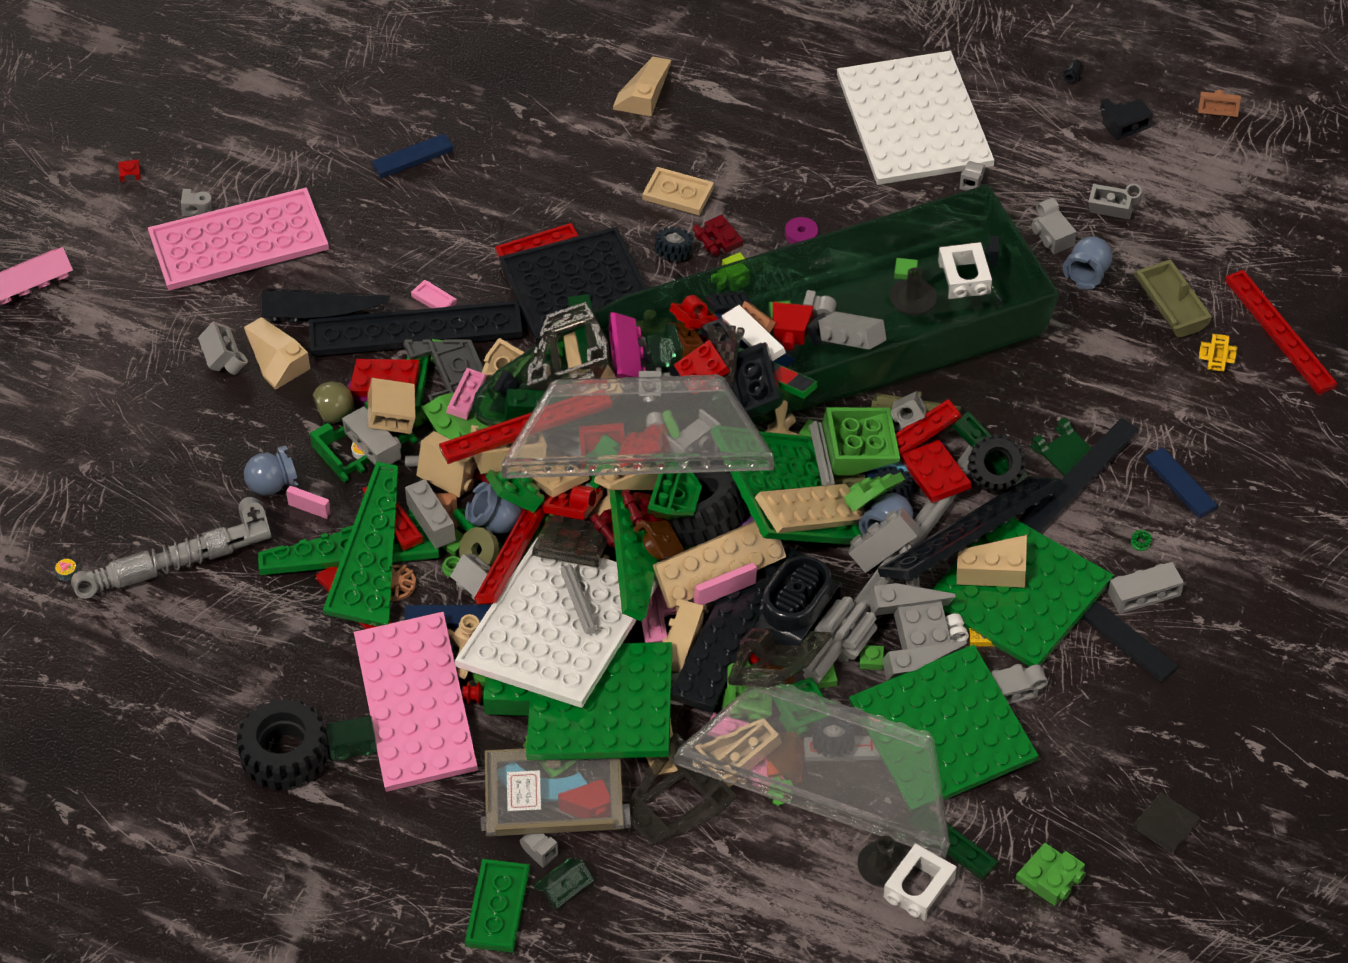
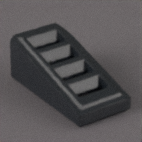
M744 292L707 294L705 297L716 313L725 314L738 305L742 307L744 301L753 305Z

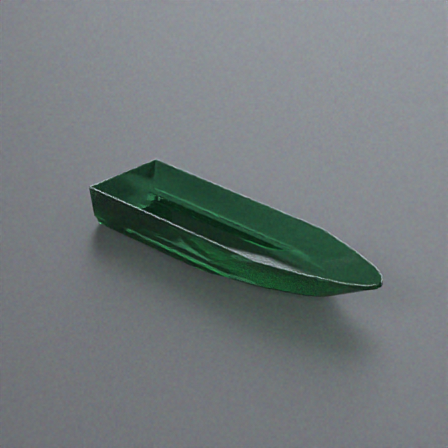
M986 184L628 294L595 311L593 315L602 356L612 371L613 363L609 338L610 313L615 312L634 318L636 326H640L641 337L646 338L650 345L655 343L675 353L669 323L682 322L677 320L676 316L669 310L672 303L682 304L684 299L690 295L700 298L707 305L708 309L715 314L716 312L713 311L705 298L707 294L744 292L753 303V306L770 317L769 302L790 301V304L803 305L807 290L816 292L815 296H829L835 299L837 303L836 312L884 321L886 341L870 350L826 341L820 345H814L808 333L803 345L794 344L793 350L786 351L795 358L794 363L786 368L817 381V388L804 399L780 388L784 395V401L788 402L786 414L842 399L1035 337L1048 328L1059 292L990 185ZM990 236H999L998 266H989V257H985L992 278L991 293L981 296L949 299V286L944 268H940L938 263L939 247L981 242L985 255V245L990 243ZM897 258L918 260L915 280L930 285L937 297L936 303L930 311L920 315H907L898 311L891 304V290L898 283L906 281L905 279L894 278ZM976 264L956 266L957 273L962 279L972 280L978 276ZM910 286L900 291L898 299L903 306L916 309L927 303L928 295L922 288ZM573 324L553 334L498 369L477 390L472 404V411L476 413L475 418L480 423L490 427L505 422V399L492 389L503 370L510 372L521 382L518 389L557 391L555 382L557 376L562 373H569L563 337L574 332ZM698 328V334L702 335V329ZM772 328V330H771V332H770V335H771L772 337H773V328ZM650 363L645 366L646 371H656V368ZM663 367L661 368V373H668V370ZM703 390L695 397L691 395L670 403H662L661 395V399L655 404H645V407L640 411L632 406H627L623 399H621L620 403L613 405V409L545 432L579 434V428L623 424L624 436L633 433L638 435L644 433L647 429L646 419L650 414L659 413L663 416V413L670 411L681 434L699 420V411L701 410L723 427L711 400L712 397L719 393L718 391L708 393ZM774 410L754 418L745 417L744 420L748 426L774 418L776 415Z

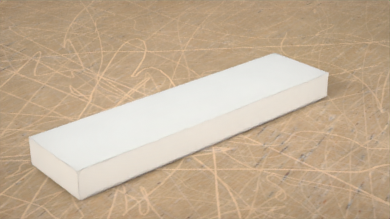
M740 305L722 315L723 321L749 347L760 342H766L772 361L786 353L784 347Z

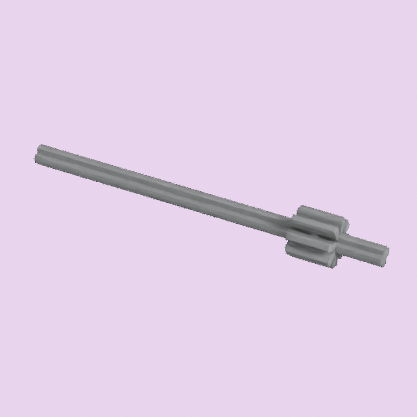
M970 445L956 462L968 479L970 478V470L967 468L969 463L968 457L973 449ZM957 494L934 503L928 500L914 519L920 527L918 536L907 544H911L914 547L924 541ZM899 550L887 557L879 567L899 556ZM877 569L854 601L851 597L835 600L814 629V634L817 636L815 642L819 648L803 669L805 672L803 676L806 679L812 677L817 684L822 680L837 658L840 662H847L849 658L851 660L856 659L877 630V625L874 623L877 618L870 610L867 594L873 586L892 584L894 580L880 577Z

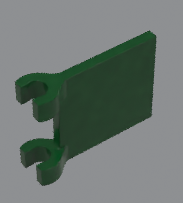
M1063 417L1058 421L1057 424L1059 426L1055 429L1061 435L1047 445L1045 439L1041 435H1037L1032 439L1034 443L1031 444L1030 448L1034 452L1043 455L1065 477L1090 451L1091 447L1073 430L1068 419Z

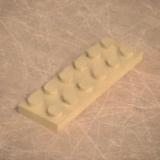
M846 484L759 492L755 497L777 533L858 525L859 520L865 513L863 507L853 512L845 503L844 496L850 493L849 487Z
M752 521L653 565L666 605L668 608H672L675 606L677 598L685 601L694 598L695 586L750 563H754L758 570L785 558L786 554L780 539L763 538L755 521Z

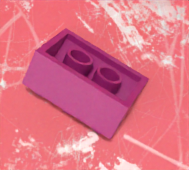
M615 312L610 313L609 338L613 372L620 386L629 382L638 388L639 371H646L645 366L641 367L640 359L644 358L643 347L638 345V339H641L640 326H636L634 318Z

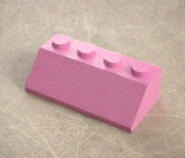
M56 248L1 271L0 305L11 301L10 297L15 294L21 297L30 293V288L34 286L40 289L49 285V280L57 278V281L68 277V272L73 269L64 248Z

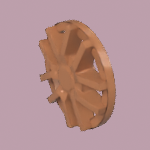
M393 565L391 591L395 592V596H391V601H399L410 596L416 587V578L413 570L407 568L406 565ZM399 591L406 592L402 595H399Z

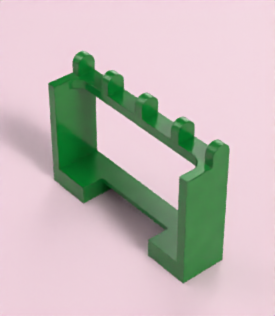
M368 401L364 402L365 408L368 410ZM326 423L310 432L311 444L315 451L345 483L349 481L348 474L355 470H358L360 473L365 472L364 465L371 461L364 455L343 467L342 462L327 446L346 436L344 426L333 431L332 426ZM412 432L411 434L403 433L397 437L401 444L408 440L413 444L418 441Z

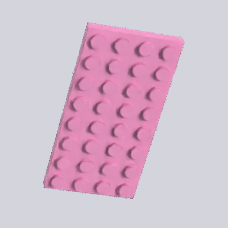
M307 188L148 227L149 236L168 291L329 250L327 239Z
M444 612L354 632L386 792L478 771Z

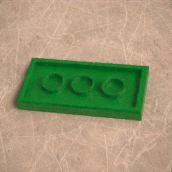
M482 859L465 938V947L514 953L530 864Z

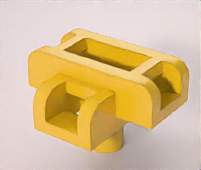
M1212 333L1211 343L1201 341L1199 359L1208 360L1207 370L1224 372L1226 362L1235 363L1237 346L1228 345V335Z

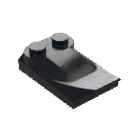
M760 342L736 354L732 386L739 414L743 418H754L780 407L784 401V395L779 388L766 342Z

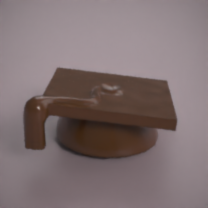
M642 520L633 528L636 533L645 528L647 533L643 536V544L646 550L656 559L665 560L685 551L668 520L648 523Z

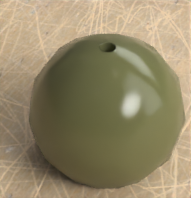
M325 382L318 386L312 395L325 423H340L343 417L351 414L353 411V395L349 388L340 382Z

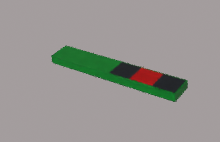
M739 348V349H737V352H739V351H741V350H744V349H743V348ZM773 362L779 388L803 399L817 388L816 380Z

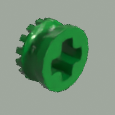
M1136 530L1132 534L1131 545L1135 550L1145 551L1151 545L1152 536L1148 531ZM1138 538H1141L1145 543L1141 544L1140 541H1137Z

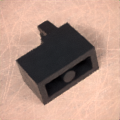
M1108 98L1101 100L1102 124L1117 141L1151 128L1153 113L1141 99L1124 105L1122 103L1114 105Z

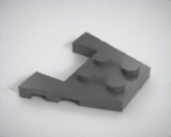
M404 340L403 345L410 360L432 355L446 390L428 395V403L439 396L454 393L466 368L478 372L483 370L471 340Z

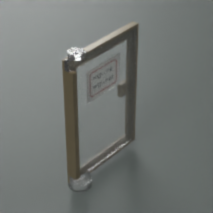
M526 748L485 751L486 816L481 817V831H486V836L631 828L630 804H622L620 758L527 760Z

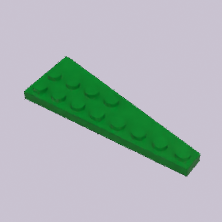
M376 461L323 608L324 615L373 626L389 624L398 486V466Z
M609 489L622 614L642 621L647 616L655 575L653 565L657 563L658 559L653 557L643 544V536L646 534L645 530L636 533L633 529L636 525H633L629 509H626L622 502L623 497L621 493L624 490ZM630 490L631 495L634 492L646 493L640 490Z
M408 509L406 514L423 536V542L403 551L394 538L393 562L439 558L438 548H434L415 516ZM353 525L341 528V532L331 535L327 533L320 534L321 538L314 540H300L299 543L293 546L284 547L282 545L258 552L259 574L267 575L338 567Z

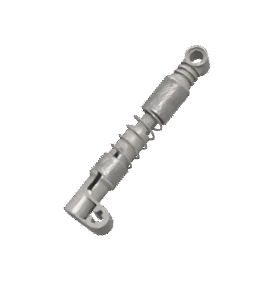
M246 497L238 506L242 524L230 528L219 527V529L202 533L201 537L197 534L195 539L188 540L186 538L185 542L179 544L175 541L174 545L168 547V550L163 545L164 552L156 554L152 548V556L146 550L122 559L109 562L108 566H105L106 569H103V567L100 568V571L95 569V573H92V571H79L72 576L71 585L78 597L86 599L97 593L98 589L103 591V587L109 589L111 585L112 588L116 587L119 589L153 577L156 578L158 569H162L167 574L168 566L173 565L175 570H179L180 566L186 565L190 567L191 563L196 561L201 564L202 560L206 558L212 560L220 556L229 555L235 549L271 538L265 510L256 498ZM252 507H254L253 513L257 517L256 520H253L249 514ZM89 581V585L86 588H79L81 582Z

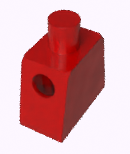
M773 302L772 320L776 322L773 327V337L781 343L786 351L793 350L794 344L803 345L808 336L806 327L813 321V306Z

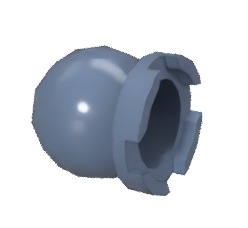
M1084 237L1076 243L1072 253L1063 264L1065 277L1067 279L1070 277L1076 282L1075 286L1079 288L1094 289L1096 285L1100 284L1104 273L1111 266L1112 250L1107 242L1099 237Z
M286 445L278 447L276 455L269 452L259 453L251 457L246 463L243 472L244 481L252 492L261 496H269L279 492L284 484L288 485V488L289 486H299L298 482L293 481V479L297 478L291 457L288 458L287 454L284 453L288 451Z
M486 482L480 483L473 490V493L476 494L472 502H467L465 519L470 521L472 525H483L491 533L503 535L511 532L522 513V508L498 497L490 484Z
M884 493L876 498L870 510L866 511L859 520V529L862 535L866 534L867 530L874 523L878 522L880 524L891 511L895 510L897 512L902 507L913 519V508L907 498L898 493Z

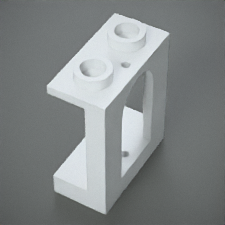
M981 242L939 247L938 263L940 268H944L949 286V299L981 296L991 293L992 278ZM976 264L978 276L972 280L962 279L957 273L956 266Z
M915 843L886 882L883 897L890 904L898 905L911 916L925 921L928 909L946 885L951 886L954 882L957 867ZM914 866L934 877L926 890L917 896L908 895L902 889L904 879Z

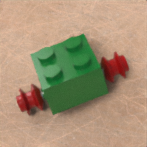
M486 676L484 691L483 685L480 682L476 686H471L470 681H468L467 686H463V700H467L468 705L471 700H476L478 705L483 700L485 714L529 716L531 691Z

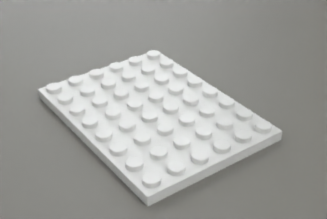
M951 51L837 69L839 82L877 185L963 171L968 161L984 164L985 167L994 166L993 155Z
M537 537L510 577L498 601L491 605L455 659V667L582 708L636 622V619L622 614L617 562ZM570 564L574 568L596 624L595 633H584L561 574V567L563 565ZM656 574L654 575L650 598L659 585Z

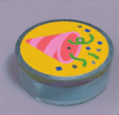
M63 558L56 562L54 570L60 580L67 581L71 580L72 576L78 572V567L73 559Z

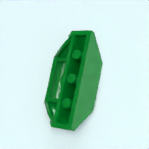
M664 454L647 514L668 520L694 515L702 486L695 474L689 469L686 460Z

